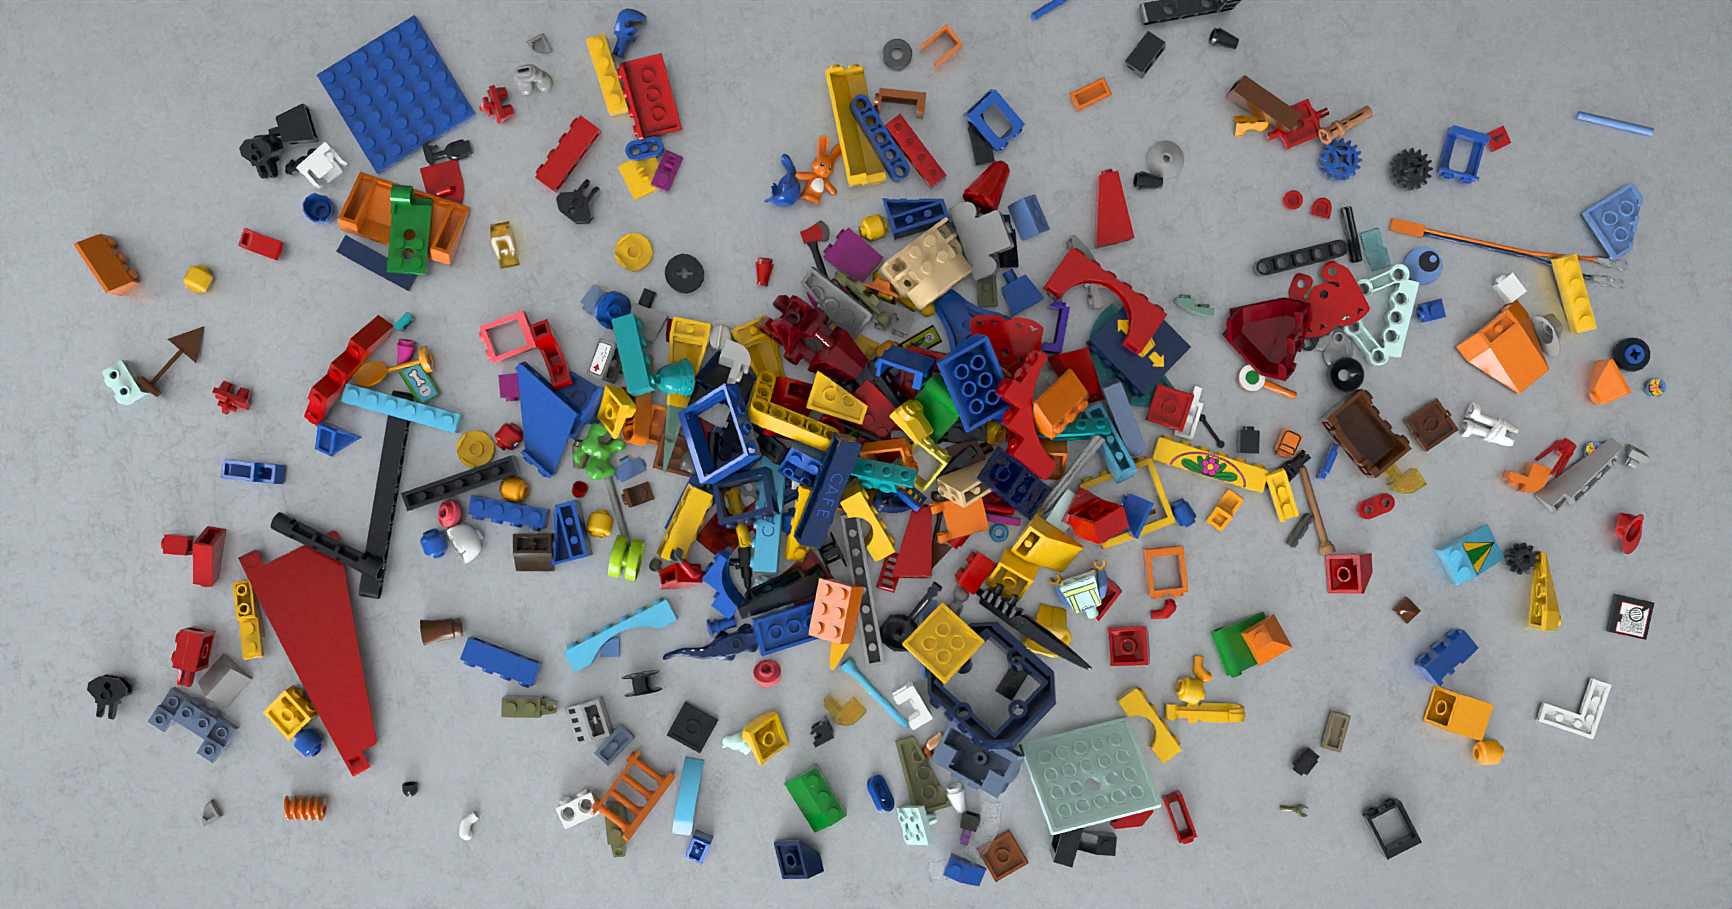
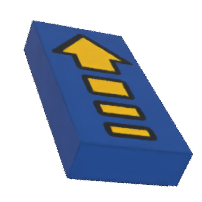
M898 485L897 493L894 494L917 512L927 497L914 486L909 488Z

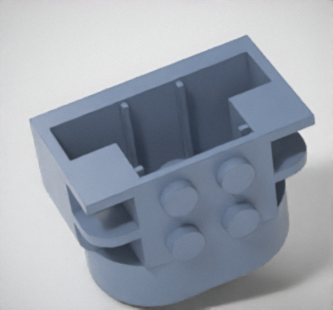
M952 720L930 761L952 772L951 776L955 779L967 781L969 787L975 790L981 789L998 798L1017 777L1025 756L1014 748L986 750L982 746L978 747L972 742V737L968 733L963 734L957 728L958 724Z

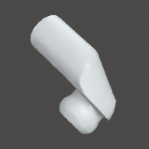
M475 811L471 812L460 822L459 835L462 839L469 840L473 836L470 830L471 825L479 819Z

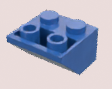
M794 440L778 472L803 486L812 488L826 452Z

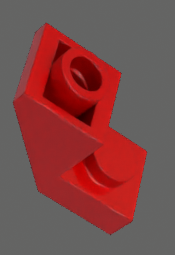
M244 228L238 246L278 261L284 242Z

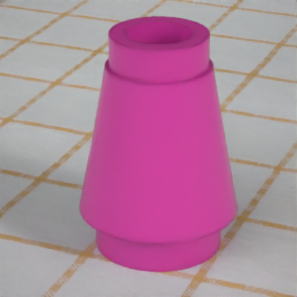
M399 339L398 343H396L397 365L411 361L416 347L414 346V341Z

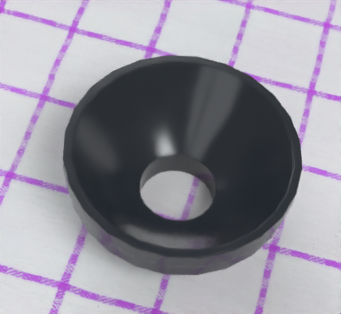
M1340 358L1329 369V381L1338 391L1352 392L1363 383L1364 369L1353 358ZM1342 369L1349 373L1346 381L1339 379L1338 374Z

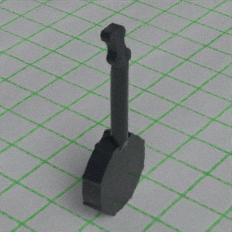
M933 582L932 587L927 589L925 596L908 616L905 614L889 615L879 628L882 643L894 652L908 651L902 643L918 628L914 620L930 600L938 595V591L942 590V586L937 582Z

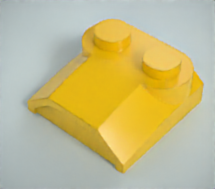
M605 385L597 419L605 426L613 439H616L626 419L631 418L636 412V405L622 388L614 385Z
M908 400L889 416L915 444L930 436L934 431L929 421L923 415V405L917 400Z
M771 711L761 714L746 725L742 732L743 740L750 744L759 765H763L765 761L789 745L777 712Z

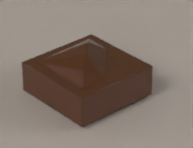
M1405 597L1392 609L1406 624L1421 611L1408 597Z

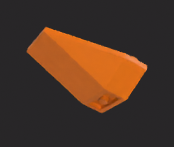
M1516 299L1500 310L1501 313L1476 334L1469 335L1456 348L1469 363L1520 394L1545 374L1549 367L1529 314Z

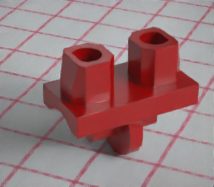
M495 85L489 86V90L486 91L488 97L482 98L484 104L479 108L481 112L486 111L488 117L493 116L494 113L497 124H500L505 119L513 116L514 111L511 104L501 105L500 100L508 98L506 87L496 88Z
M223 381L219 388L214 387L212 391L215 394V398L219 400L217 406L222 407V413L225 415L230 411L237 412L238 407L249 410L250 404L248 401L251 392L240 387L237 395L232 394L234 385L227 381Z

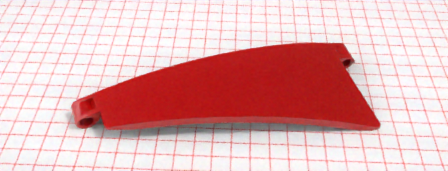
M331 531L326 534L340 541L336 531ZM306 545L265 565L257 549L239 557L242 568L350 773L355 777L370 769L371 767L363 751L375 745L377 739L344 564Z

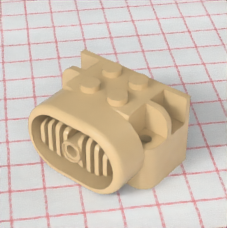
M947 217L888 259L877 271L884 281L890 283V290L899 295L898 298L905 299L909 297L918 310H922L973 270L972 266L962 255V247L956 240V233L952 234L945 225L948 221Z

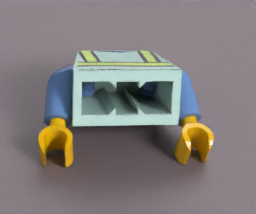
M1104 559L1103 566L1098 567L1097 560L1094 561V565L1098 569L1097 572L1092 570L1063 580L1061 575L1056 574L1058 577L1057 582L1054 581L1053 577L1049 579L1050 583L1055 585L1054 589L1059 601L1069 609H1073L1076 613L1085 611L1089 619L1099 615L1096 607L1101 605L1102 599L1106 596L1108 582L1105 569L1107 563Z

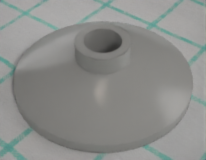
M1159 141L1148 150L1146 165L1151 174L1163 177V179H1170L1182 170L1184 154L1181 148L1174 142ZM1163 156H1168L1169 162H1165Z

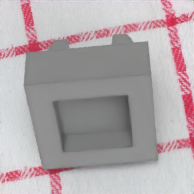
M1630 444L1625 448V452L1628 454L1625 462L1633 469L1637 467L1639 462L1646 465L1650 459L1646 452Z

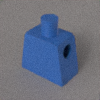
M1013 269L1003 273L1008 284L1003 286L1001 291L1011 318L1045 299L1026 274L1017 278Z

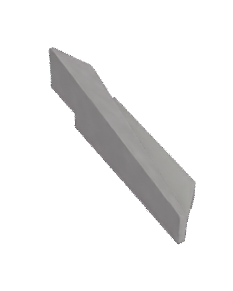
M1609 439L1587 457L1581 459L1541 490L1535 493L1536 497L1553 515L1566 502L1575 506L1614 468L1617 462L1614 457L1624 447L1615 440Z

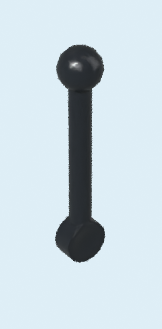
M1200 414L1199 421L1204 423L1214 437L1217 447L1223 448L1225 446L1224 441L1220 440L1206 421V416Z

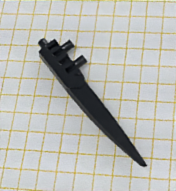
M997 583L995 589L992 587L986 588L985 591L981 588L977 590L975 594L981 597L979 604L1005 623L1061 658L1086 670L1092 669L1076 652L1033 620L1028 614L1021 615L1024 609L1016 607V602L1019 599L1018 595L1012 594L1010 599L1002 597L1001 592L1004 589V585Z

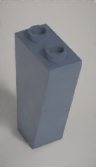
M1116 377L1099 384L1111 421L1128 453L1133 457L1142 454L1143 451L1147 450L1121 381Z

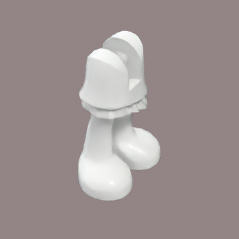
M1472 402L1466 410L1464 417L1491 426V428L1487 429L1469 420H1463L1460 426V435L1468 437L1473 433L1484 436V441L1488 440V442L1513 446L1515 441L1506 437L1505 433L1507 431L1518 434L1519 428L1505 419H1495L1481 413L1480 404Z

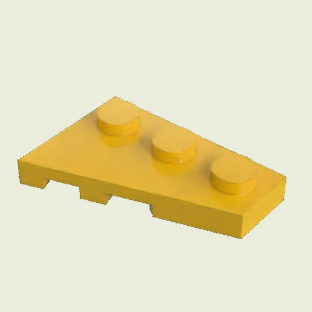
M817 370L806 408L862 425L868 406Z

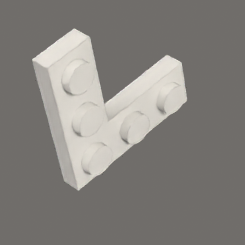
M1590 678L1579 714L1542 702L1536 720L1594 739L1611 685Z

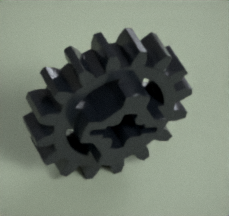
M1414 148L1409 149V151L1404 149L1401 151V154H1396L1395 158L1397 160L1391 161L1394 167L1389 169V171L1394 172L1391 179H1397L1395 185L1401 183V189H1405L1408 186L1409 191L1413 190L1414 187L1416 189L1421 188V184L1426 185V179L1432 177L1428 172L1433 170L1432 167L1428 166L1432 160H1426L1428 154L1421 155V150L1419 149L1415 152ZM1417 167L1414 171L1405 172L1408 168Z

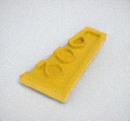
M802 485L798 487L799 497L795 501L794 506L796 511L791 519L792 529L791 533L788 534L784 557L787 560L803 562L809 546L800 545L794 538V533L812 488Z

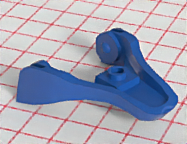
M949 289L934 302L935 311L947 333L950 351L970 337V320L973 317L995 314L1001 316L1006 321L1012 319L1001 313L986 310L970 303L953 289ZM982 320L981 322H976V323L982 325V323L984 322V320Z

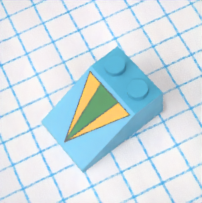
M1488 524L1435 549L1452 584L1461 585L1477 577L1504 559Z

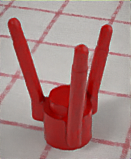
M1564 438L1561 442L1557 440L1554 445L1535 459L1539 461L1557 448L1556 453L1561 457L1550 472V475L1553 476L1559 468L1555 478L1562 474L1569 459L1574 454L1573 451L1577 448L1576 444L1567 438Z

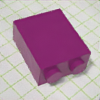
M848 227L846 230L842 229L835 238L838 240L834 245L830 243L823 251L825 253L823 258L838 271L846 272L852 282L856 283L859 280L863 283L883 260V256Z

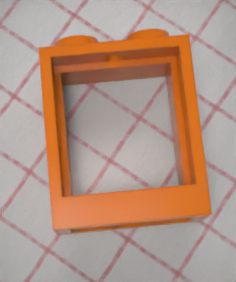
M908 438L866 442L859 454L861 458L878 461L876 453L900 450L905 467L919 470Z
M1177 545L1143 549L1147 595L1153 596V599H1161L1166 594H1172V597L1183 596V593L1188 592L1184 546ZM1178 555L1181 587L1154 590L1151 557Z

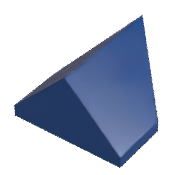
M319 422L315 449L332 457L335 453L362 437L329 422Z

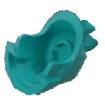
M684 358L675 362V364L665 365L657 370L655 376L657 383L655 385L658 386L659 390L666 394L678 393L687 397L691 396L694 390L695 374L690 360Z

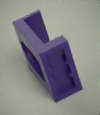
M1054 301L1047 306V309L1059 311L1053 343H1041V352L1056 355L1062 353L1070 307L1065 306L1066 303Z

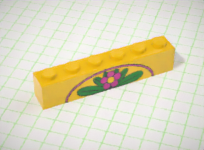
M1162 434V437H1156L1150 455L1152 460L1263 493L1266 484L1265 474L1269 473L1268 470L1264 469V465L1254 463L1253 466L1246 464L1247 460L1238 457L1232 460L1228 458V454L1218 451L1217 454L1209 453L1210 449L1202 446L1196 449L1191 447L1192 443L1180 440V443L1173 441V437Z

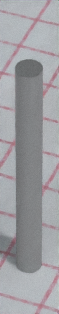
M612 476L605 477V483L620 535L629 537Z

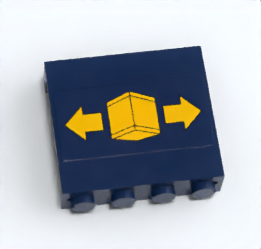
M1123 306L1086 344L1089 347V351L1094 355L1097 354L1102 359V364L1108 369L1111 368L1116 373L1115 377L1124 382L1134 396L1140 398L1157 383L1191 346L1163 320L1143 351L1138 355L1122 345L1128 330V316Z

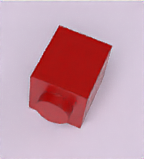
M164 534V538L161 541L163 554L192 555L194 536Z

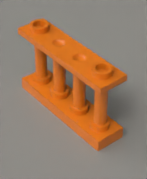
M640 749L637 753L632 752L626 759L628 762L627 766L601 800L597 798L591 806L593 809L591 815L594 816L597 811L601 812L622 828L621 831L624 832L622 838L627 842L676 778L671 773L667 776L664 774L660 775L639 759L638 756L642 752ZM632 764L657 781L656 784L659 787L655 792L648 790L626 773ZM621 779L646 797L645 800L648 802L644 807H638L615 789ZM609 795L634 813L633 815L636 818L632 823L624 821L603 805Z

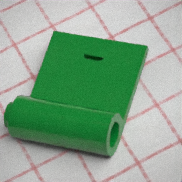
M936 372L913 399L923 405V415L934 430L929 437L935 444L960 418L943 377Z
M1264 612L1257 613L1235 624L1219 627L1210 632L1227 676L1231 675V678L1242 675L1241 671L1258 664L1241 632L1265 619Z

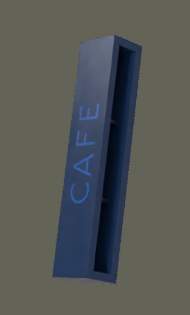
M834 432L794 533V538L800 545L820 549L822 543L826 540L827 531L833 522L836 508L840 505L841 496L847 488V481L854 470L857 456L861 453L862 444L855 436Z

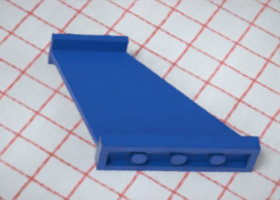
M524 361L515 368L518 373L525 449L521 451V454L527 463L533 464L538 468V472L542 476L551 478L557 473L558 464L575 420L581 415L582 411L559 390L555 391L550 382Z

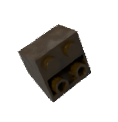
M514 533L513 557L516 571H555V565L551 566L554 533Z

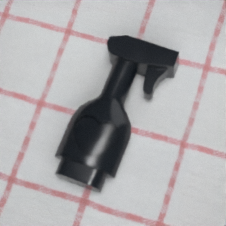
M464 139L451 142L444 150L432 153V150L437 149L438 145L422 144L425 159L429 165H434L435 160L449 158L456 161L473 154L470 141H464Z

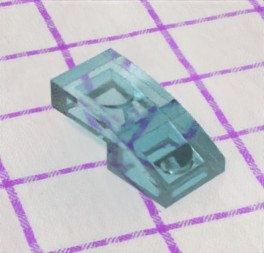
M1380 228L1359 233L1371 271L1391 266L1387 247H1384Z

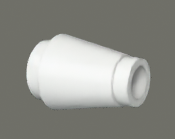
M961 783L949 785L946 794L956 812L963 813L967 811L965 787Z

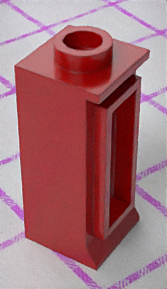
M1178 790L1161 796L1176 840L1183 844L1194 841L1193 838H1196L1197 834L1182 793ZM1178 801L1187 829L1182 831L1178 830L1169 805Z

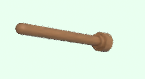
M1303 465L1299 472L1321 541L1320 554L1326 555L1336 552L1334 544L1328 540L1306 466Z

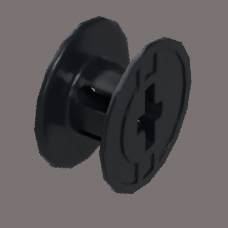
M689 254L676 255L668 261L665 267L666 282L679 293L687 294L694 292L704 281L703 266L695 257ZM683 269H686L687 272H693L692 275H686L687 278L685 279L682 275H677V273L683 272Z
M830 532L833 541L822 546L820 549L817 548L829 574H831L828 564L842 559L844 565L847 566L832 532Z
M649 670L622 676V679H632L633 691L626 693L624 696L633 697L661 691L663 688L652 687L651 675L659 673V670Z

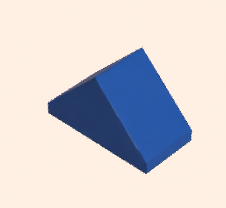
M696 829L685 858L702 864L714 836Z

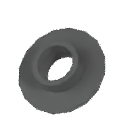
M892 39L883 47L882 58L890 68L902 69L910 63L912 49L905 40ZM900 49L903 52V56L900 59H894L892 57L893 50Z

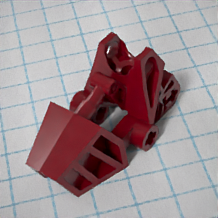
M778 295L773 302V306L783 313L782 316L775 318V320L770 317L762 318L756 326L760 332L784 347L786 352L783 354V357L788 362L798 365L803 358L810 363L807 371L817 373L818 370L828 378L845 382L856 379L869 361L845 329L836 326L834 330L826 326L829 317L824 312L813 309L807 302L795 295H792L790 298L787 295ZM815 336L821 341L823 347L816 353L800 342L799 339L813 338Z

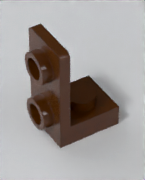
M649 481L623 489L624 494H621L624 505H628L629 508L655 499Z

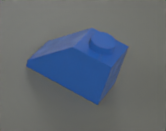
M951 852L943 875L960 883L980 886L987 868Z

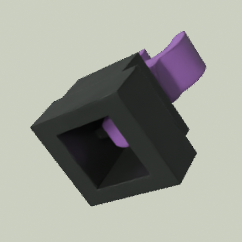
M971 811L962 813L960 828L964 830L961 834L960 844L968 845L971 831L976 832L977 826H979L980 814Z

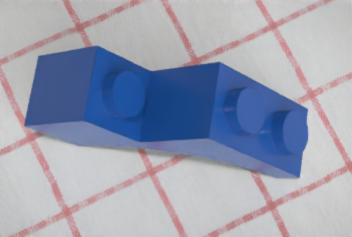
M729 546L724 551L721 549L713 558L716 560L715 563L710 562L704 570L706 574L702 578V580L717 591L713 596L715 601L711 606L728 619L738 609V605H741L745 600V597L733 584L730 576L729 561L734 550Z

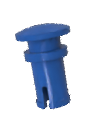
M734 615L730 619H714L713 622L707 619L706 621L711 637H713V633L717 632L719 634L720 631L737 627Z

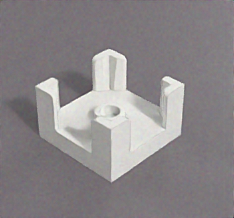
M913 681L892 692L893 698L898 705L912 698L910 702L914 709L917 710L908 716L909 725L912 730L933 719L931 711Z

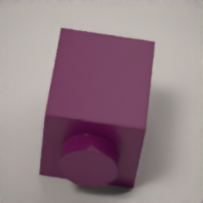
M518 373L498 375L500 398H506V402L518 401V397H520Z

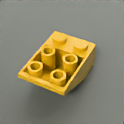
M1035 514L1016 538L1011 552L1026 562L1064 572L1084 546Z

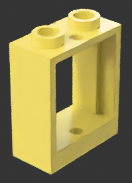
M929 436L922 439L918 444H915V442L912 444L913 451L920 445L941 462L926 481L917 474L914 487L922 494L952 458L944 448L938 447ZM901 458L896 465L905 467Z

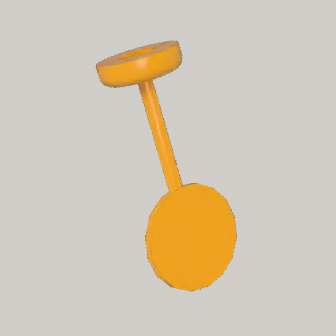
M422 346L418 351L419 359L388 368L381 361L368 362L362 365L355 373L354 381L359 387H371L382 381L389 372L420 363L426 372H433L435 365L432 353L428 346Z

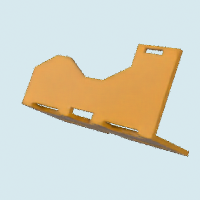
M1254 114L1251 116H1233L1236 122L1235 137L1243 136L1244 132L1249 129L1263 131L1268 128V122H1258L1263 121V119L1256 117Z

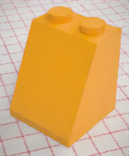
M1434 685L1423 721L1444 730L1482 741L1494 704Z

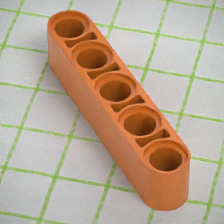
M651 356L652 365L650 367L651 371L653 372L654 359L653 356ZM626 387L627 395L636 405V412L631 418H627L623 425V439L625 442L643 446L649 438L652 392L634 397L628 393Z

